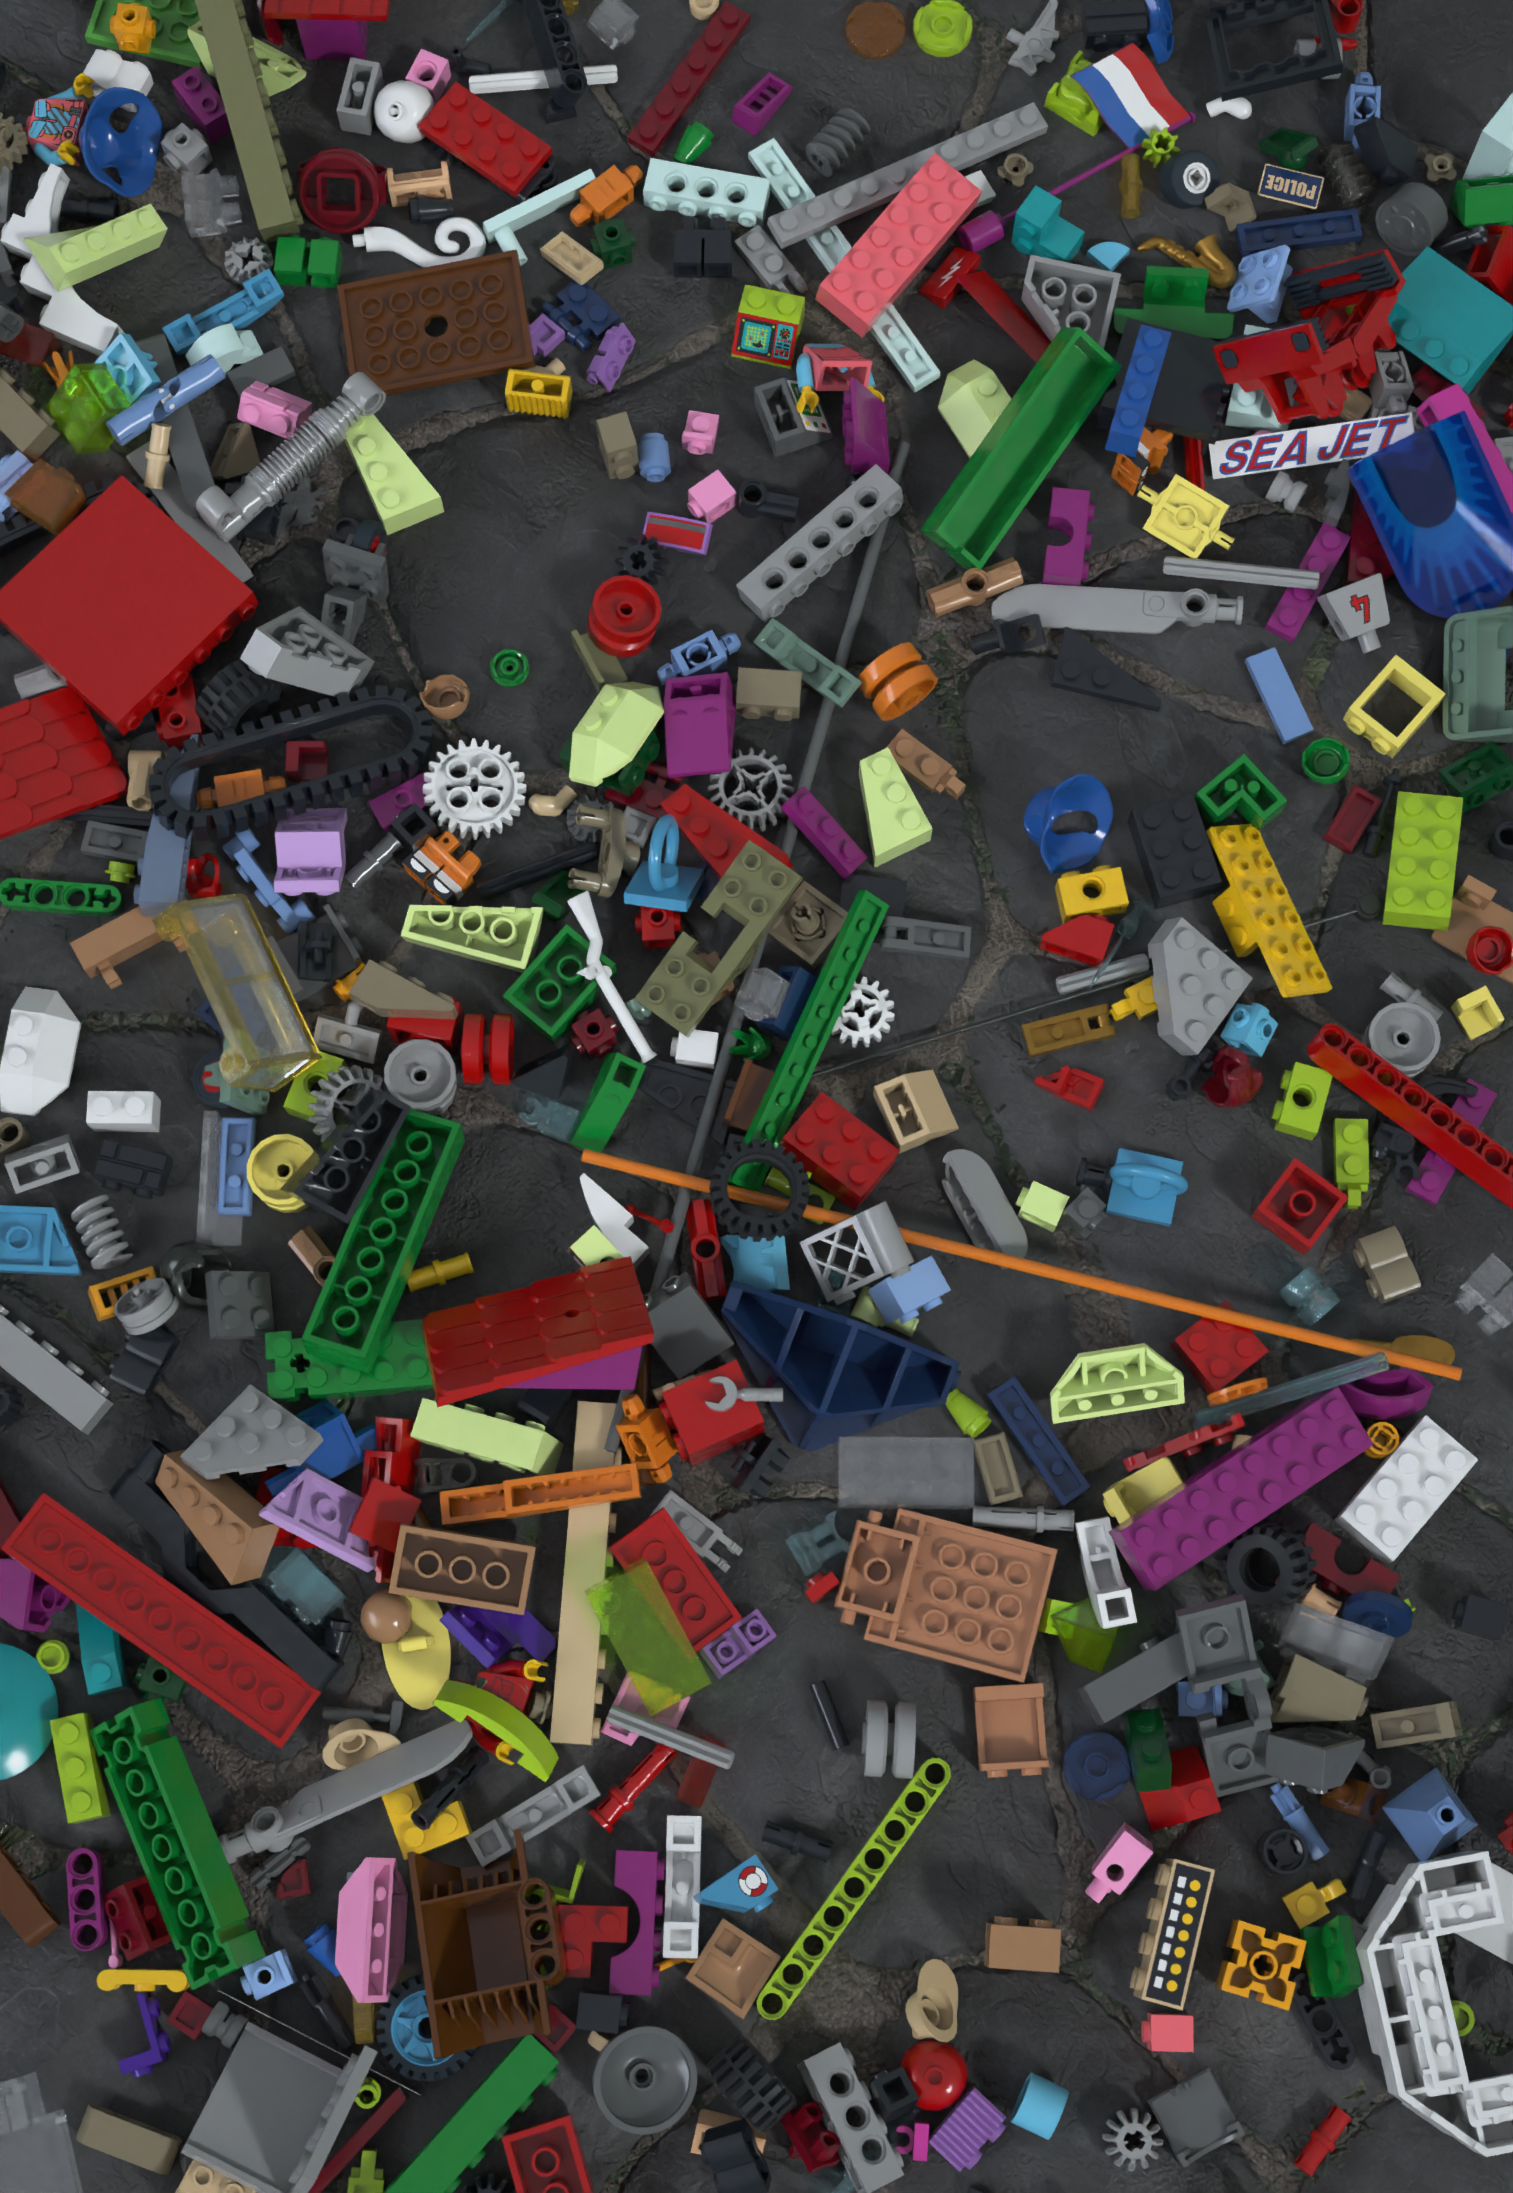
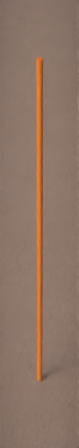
M584 1149L582 1154V1162L710 1193L711 1180L588 1149ZM727 1185L730 1199L782 1212L787 1209L790 1203L788 1199ZM807 1204L802 1217L836 1225L853 1217V1215ZM850 1225V1226L846 1227V1228L854 1229L853 1225ZM898 1227L906 1243L1458 1381L1462 1375L1461 1367Z

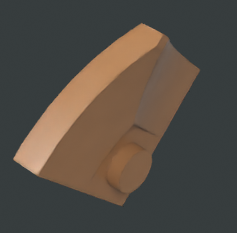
M723 1918L685 1980L743 2020L781 1959V1956Z

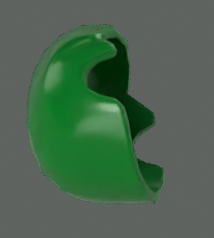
M1324 737L1314 740L1302 753L1303 771L1316 784L1327 786L1338 783L1349 770V751L1346 746L1336 739Z

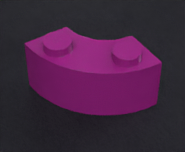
M1361 1361L1338 1381L1337 1387H1339L1355 1415L1375 1420H1394L1410 1416L1423 1409L1427 1405L1434 1385L1414 1369L1402 1367L1398 1370L1384 1371L1372 1368Z

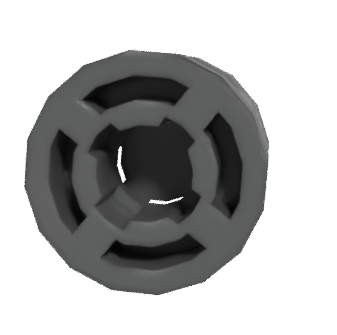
M219 2001L206 2019L201 2032L209 2037H218L221 2039L222 2045L232 2050L250 2018L242 2013L236 2015L230 2010L229 2005Z

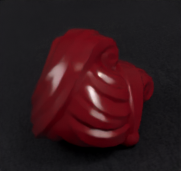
M1232 1045L1220 1048L1212 1064V1070L1216 1075L1208 1079L1206 1084L1201 1086V1090L1206 1092L1207 1099L1213 1105L1219 1108H1235L1252 1100L1263 1083V1076L1258 1069H1252L1251 1062L1242 1049Z

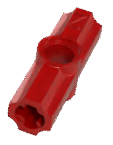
M700 1199L689 1203L686 1220L697 1291L705 1302H711L725 1298L727 1291L716 1219L711 1209L712 1203L709 1200ZM701 1244H711L715 1248L714 1254L708 1258L699 1256L696 1250Z

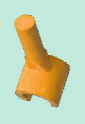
M668 1958L653 1966H660L661 1972L682 1962L695 1963L697 1959Z

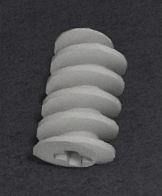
M100 1195L87 1200L79 1205L71 1214L72 1220L78 1222L76 1226L77 1232L84 1234L81 1237V1242L83 1245L88 1246L86 1254L88 1257L93 1258L91 1266L98 1270L119 1266L133 1256L132 1253L122 1254V1251L129 1246L128 1242H117V1239L124 1234L123 1230H112V1227L118 1224L119 1220L117 1218L107 1219V1216L114 1211V1208L112 1206L102 1207V1204L109 1199L108 1195Z

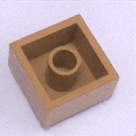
M994 1916V1923L986 1922L984 1965L988 1968L1059 1973L1061 1929L1053 1927V1921L1029 1919V1925H1018V1918Z

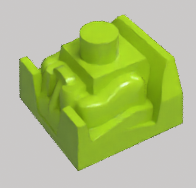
M1079 50L1072 59L1067 74L1061 79L1060 83L1055 82L1049 90L1044 107L1094 137L1105 121L1086 91L1070 77L1093 64L1085 60L1083 52Z

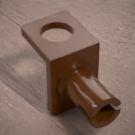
M1347 1776L1342 1786L1328 1789V1793L1322 1794L1320 1803L1376 1825L1387 1793L1369 1783ZM1375 1796L1374 1809L1369 1813V1802Z

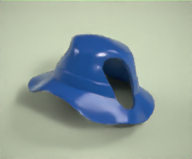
M122 87L106 89L91 104L85 117V122L79 131V147L85 164L98 181L109 186L121 196L134 197L140 195L152 185L161 145L160 142L163 137V124L160 115L152 102L139 91ZM124 104H136L138 107L137 112L124 133L115 131L109 123L111 112ZM107 167L116 168L121 178L122 186L112 180L101 169Z
M1089 774L1074 775L1061 782L1058 786L1045 787L1031 798L1023 817L1024 829L1029 838L1040 848L1042 859L1047 865L1050 874L1082 868L1097 856L1112 823L1113 806L1105 786L1097 778ZM1080 810L1088 811L1096 816L1097 827L1094 832L1057 835L1052 831V825L1056 818L1065 813Z

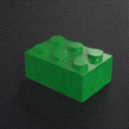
M567 924L503 995L505 1006L553 1046L558 1043L571 1028V1025L575 1023L574 1019L585 1012L603 992L595 978L588 980L585 976L577 974L578 971L588 967L587 953L590 943ZM601 952L600 962L602 966L610 967L612 975L609 978L612 981L618 975L616 964Z

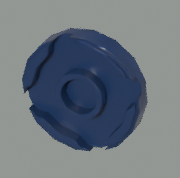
M1092 1731L1079 1735L1069 1744L1063 1755L1062 1770L1066 1783L1074 1793L1087 1800L1102 1801L1116 1796L1124 1789L1130 1777L1131 1763L1128 1751L1119 1739L1107 1733Z

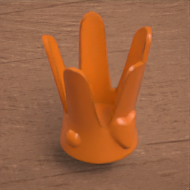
M72 350L68 352L69 360L66 362V366L60 354L53 352L52 358L56 368L49 367L44 361L41 363L56 382L59 395H71L72 398H75L74 393L78 392L82 385L76 376Z

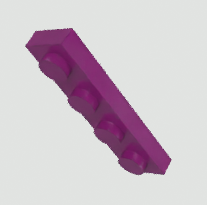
M1323 523L1298 569L1314 570L1320 573L1318 588L1313 590L1287 587L1265 630L1293 644L1317 597H1319L1347 547L1351 536Z
M1468 1078L1466 1082L1478 1088L1477 1095L1473 1098L1458 1095L1451 1109L1476 1128H1479L1497 1093ZM1428 1147L1418 1165V1181H1413L1412 1176L1405 1190L1434 1206L1438 1202L1456 1167Z

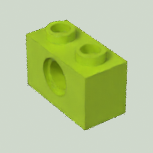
M307 1047L283 1105L286 1112L310 1121L308 1118L315 1114V1110L309 1109L307 1105L316 1103L317 1099L311 1094L312 1086L320 1079L328 1081L327 1072L335 1071L338 1073L339 1067H348L344 1059Z
M1295 1062L1290 1071L1285 1069L1280 1083V1088L1285 1089L1282 1101H1276L1271 1117L1276 1120L1274 1130L1312 1141L1318 1133L1333 1076L1323 1069ZM1293 1095H1304L1308 1100V1106H1298L1293 1100Z

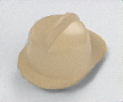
M347 1719L337 1725H330L328 1730L329 1741L323 1748L322 1757L325 1764L330 1768L345 1770L401 1745V1741L389 1733L373 1730L362 1719Z
M931 1959L925 1962L920 1969L917 1991L910 1996L906 2003V2017L912 2028V2036L915 2039L921 2040L934 2037L938 2041L948 2042L954 2039L957 2033L958 1985L954 1973L942 1960Z

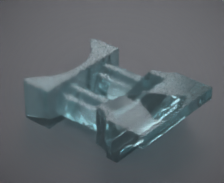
M835 1510L824 1516L825 1522L807 1532L799 1531L785 1539L806 1577L820 1570L822 1564L827 1559L841 1551L844 1554H847L851 1543L843 1540L835 1529ZM831 1533L834 1535L835 1540L818 1548L816 1542Z

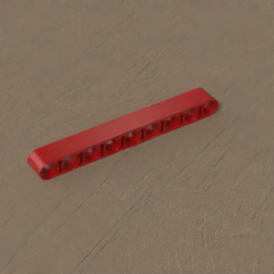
M1330 1023L1320 1029L1307 1047V1053L1313 1062L1513 1209L1512 1153L1340 1026Z

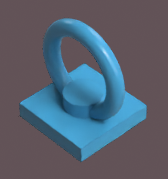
M665 814L657 821L651 837L648 861H642L624 892V904L687 912L704 881V869L676 865L679 851V828L674 816ZM665 836H666V853H665V859H664V863H661L662 848H663V843H664V839H665Z
M1119 1148L1115 1165L1110 1169L1112 1181L1105 1213L1170 1227L1176 1196L1188 1189L1187 1180L1181 1176L1183 1161Z

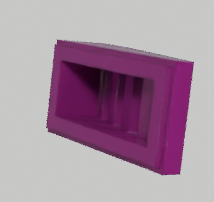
M768 72L734 105L733 123L756 136L790 95L793 86ZM767 87L771 88L772 90H774L775 92H777V94L772 93L771 91H769V90L766 89V88H767Z

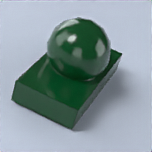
M1283 127L1259 142L1262 153L1278 157L1281 167L1295 171H1301L1306 166L1308 153L1319 146L1316 136Z
M566 870L560 871L537 890L531 900L539 907H543V915L552 921L566 918L571 910L567 901L586 891L568 888V880L573 881L576 878L568 877L569 872Z

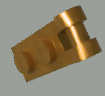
M1101 1004L1023 1024L1021 1031L1029 1058L1116 1037L1115 1026L1110 1024L1108 1018L1111 1014L1108 1004ZM1088 1020H1096L1098 1028L1090 1030Z

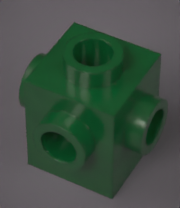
M623 218L616 220L606 219L593 226L594 238L590 239V245L593 254L603 261V270L633 262L631 247L636 246L632 229H626Z
M149 1656L147 1663L143 1661L140 1663L135 1677V1681L140 1682L138 1689L140 1692L145 1693L143 1699L148 1701L161 1697L163 1703L164 1700L179 1704L187 1684L186 1681L151 1656ZM159 1675H167L165 1681L161 1683L156 1682Z

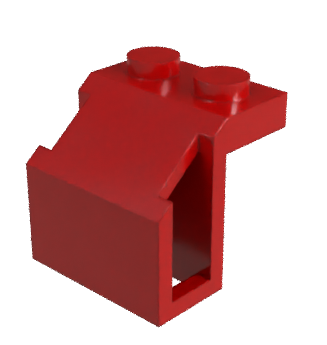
M1511 225L1485 226L1489 231V241L1475 247L1465 273L1513 306V228Z

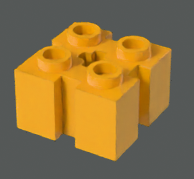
M1233 1919L1226 1947L1234 1949L1231 1962L1222 1960L1215 1988L1246 1998L1249 1997L1251 1989L1257 1991L1256 2001L1289 2011L1296 1985L1295 1982L1288 1981L1291 1967L1300 1969L1307 1941L1278 1932H1273L1272 1938L1268 1939L1264 1937L1266 1928ZM1259 1955H1263V1961L1268 1963L1266 1971L1260 1970V1974H1257V1969L1253 1966L1254 1960L1259 1959Z

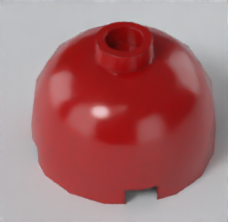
M930 2038L915 2042L905 2051L899 2063V2068L903 2066L919 2096L915 2106L923 2110L940 2111L950 2108L962 2097L967 2087L968 2070L964 2057L955 2046L948 2042H941Z

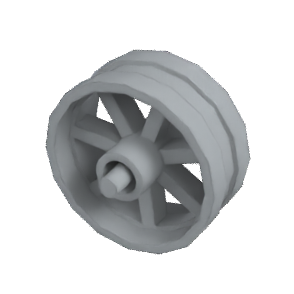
M152 1278L135 1285L121 1296L115 1304L114 1313L122 1322L128 1334L140 1335L152 1331L165 1323L177 1310L179 1300L170 1291L171 1288L164 1278Z

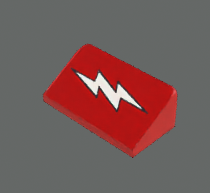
M955 247L919 290V293L944 310L963 287L955 277L975 272L980 266L981 256L977 253Z

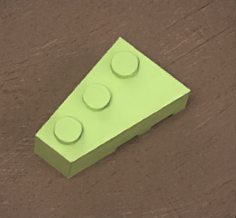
M888 747L860 760L859 779L875 868L931 841L933 828Z

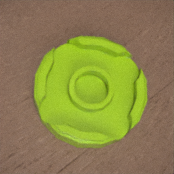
M932 0L928 5L922 6L917 11L913 20V37L917 45L927 54L935 57L956 55L968 46L972 37V18L970 14L968 15L964 10L965 7L959 2L953 0Z

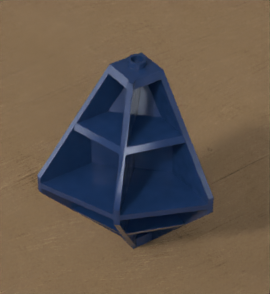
M735 1280L730 1282L720 1310L725 1323L760 1387L783 1388V1402L772 1401L769 1403L791 1444L810 1452L918 1409L945 1405L950 1388L955 1390L961 1375V1371L957 1370L960 1362L851 1318Z

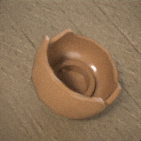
M449 674L427 680L425 689L419 693L425 709H428L431 716L438 720H451L459 717L469 703L470 691L464 680Z
M389 1588L376 1591L364 1603L360 1616L361 1627L371 1640L382 1644L398 1641L407 1633L411 1626V1602L403 1595L388 1593Z

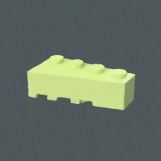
M374 414L371 416L359 415L361 419L358 422L353 420L355 423L353 427L348 425L349 430L346 432L345 443L387 535L444 512L441 496Z
M422 1398L410 1435L412 1438L421 1443L460 1455H464L466 1452L469 1453L470 1457L490 1464L499 1461L500 1465L525 1474L526 1469L538 1476L555 1474L564 1444L544 1431L546 1426L532 1421H526L525 1426L514 1423V1417L496 1412L495 1417L484 1415V1409L470 1404H466L464 1409L454 1407V1403L437 1407L436 1399L432 1401Z

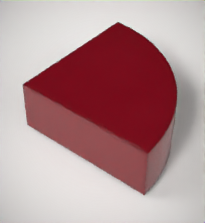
M307 1859L295 1862L284 1872L277 1886L276 1900L312 1894Z

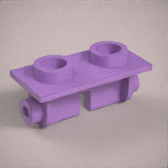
M621 323L619 327L612 326L611 329L606 331L598 348V351L605 354V356L595 355L586 371L588 375L586 380L589 383L597 385L598 381H600L608 392H611L616 380L620 377L621 370L636 342L624 323Z

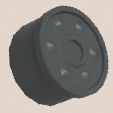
M1416 182L1404 184L1392 197L1385 200L1379 206L1375 217L1376 227L1382 240L1391 249L1406 256H1417L1427 246L1430 247L1434 239L1444 230L1448 221L1447 207L1439 194L1427 185Z

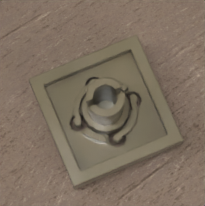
M803 881L772 921L768 935L815 969L832 949L848 912L809 883ZM821 910H823V911H824V914L821 915V917H819L818 914H821V913H822ZM824 932H826L824 938H819L820 936H823Z

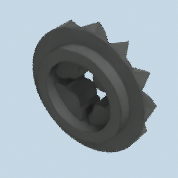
M586 794L580 799H575L570 809H568L567 826L572 836L583 843L593 842L594 844L601 843L602 828L576 824V817L582 816L576 814L577 808L580 804L599 809L614 808L611 801L606 800L601 795Z

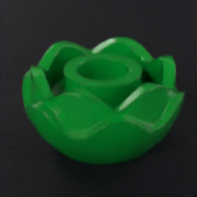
M514 649L500 651L490 661L491 676L496 683L504 687L520 685L525 681L529 673L527 657ZM508 667L513 668L511 671L507 670Z

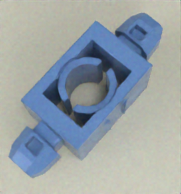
M1359 72L1357 74L1354 84H1350L1345 99L1344 141H1352V150L1355 154L1362 155L1354 134V127L1376 116L1380 118L1381 86H1373V78L1369 72ZM1359 108H1363V112L1367 114L1365 120L1361 119L1362 114L1358 113Z
M710 630L670 650L672 664L668 662L660 667L657 671V676L662 685H666V679L715 674L727 668L726 654L731 655L741 647V642L736 633L720 636L718 641L713 630ZM696 655L707 657L702 663H695L691 660Z

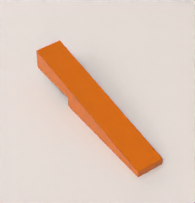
M637 1463L505 1480L500 1484L439 1492L442 1525L447 1529L641 1498Z

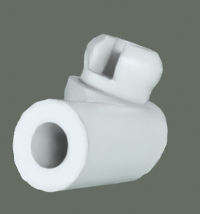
M1219 97L1206 103L1211 118L1227 112L1244 120L1252 113L1251 103L1243 97L1224 102Z

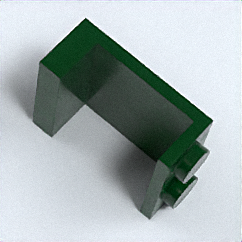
M589 705L587 706L586 710L584 711L583 715L581 716L579 722L581 721V719L583 718V716L585 715V713L587 712V710L590 708ZM654 729L633 760L616 773L603 778V782L599 784L600 786L631 797L635 788L642 784L645 771L650 762L654 761L659 754L660 743ZM573 732L558 755L565 772L568 774L570 770Z

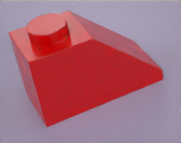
M1083 914L1044 933L1039 949L1095 967L1102 964L1115 924L1109 923L1106 917L1098 914H1091L1090 916Z

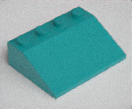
M1427 246L1402 272L1406 283L1397 295L1398 300L1387 319L1396 336V343L1454 385L1459 383L1461 389L1469 394L1513 336V306Z

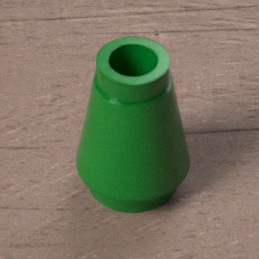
M694 121L692 126H687L672 160L676 163L691 165L712 145L711 140L714 135L703 124Z

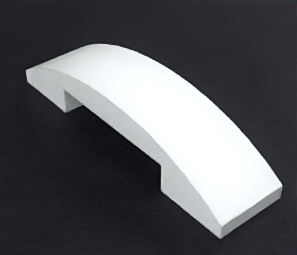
M667 1815L663 1958L698 1959L700 1904L693 1897L700 1893L702 1816Z

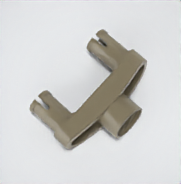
M580 804L576 814L582 816L576 817V824L602 828L603 831L598 872L572 868L568 877L576 879H573V881L568 880V888L592 891L597 896L609 898L617 887L622 869L630 871L636 869L640 858V846L638 843L626 841L625 817L621 809L611 807L599 809Z

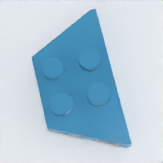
M0 1205V1272L82 1276L81 1267L56 1208Z

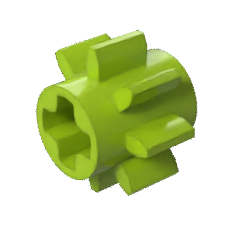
M1167 127L1160 132L1151 129L1149 133L1150 139H1144L1141 144L1143 148L1147 149L1143 160L1149 159L1153 162L1154 168L1158 164L1166 163L1171 156L1178 154L1180 151L1178 147L1174 146L1178 135L1172 136L1168 132Z

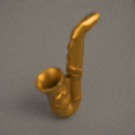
M1216 234L1205 237L1194 246L1193 249L1200 254L1199 257L1189 250L1185 251L1184 247L1176 245L1175 241L1167 240L1159 235L1148 238L1137 247L1138 252H1146L1158 248L1185 268L1209 269L1208 284L1216 288H1229L1236 281L1237 271L1234 263L1221 251Z

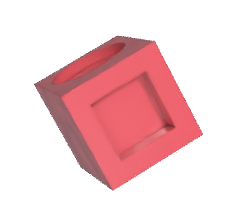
M1147 2013V2021L1141 2022L1142 2043H1147V2049L1150 2051L1194 2052L1193 2015Z

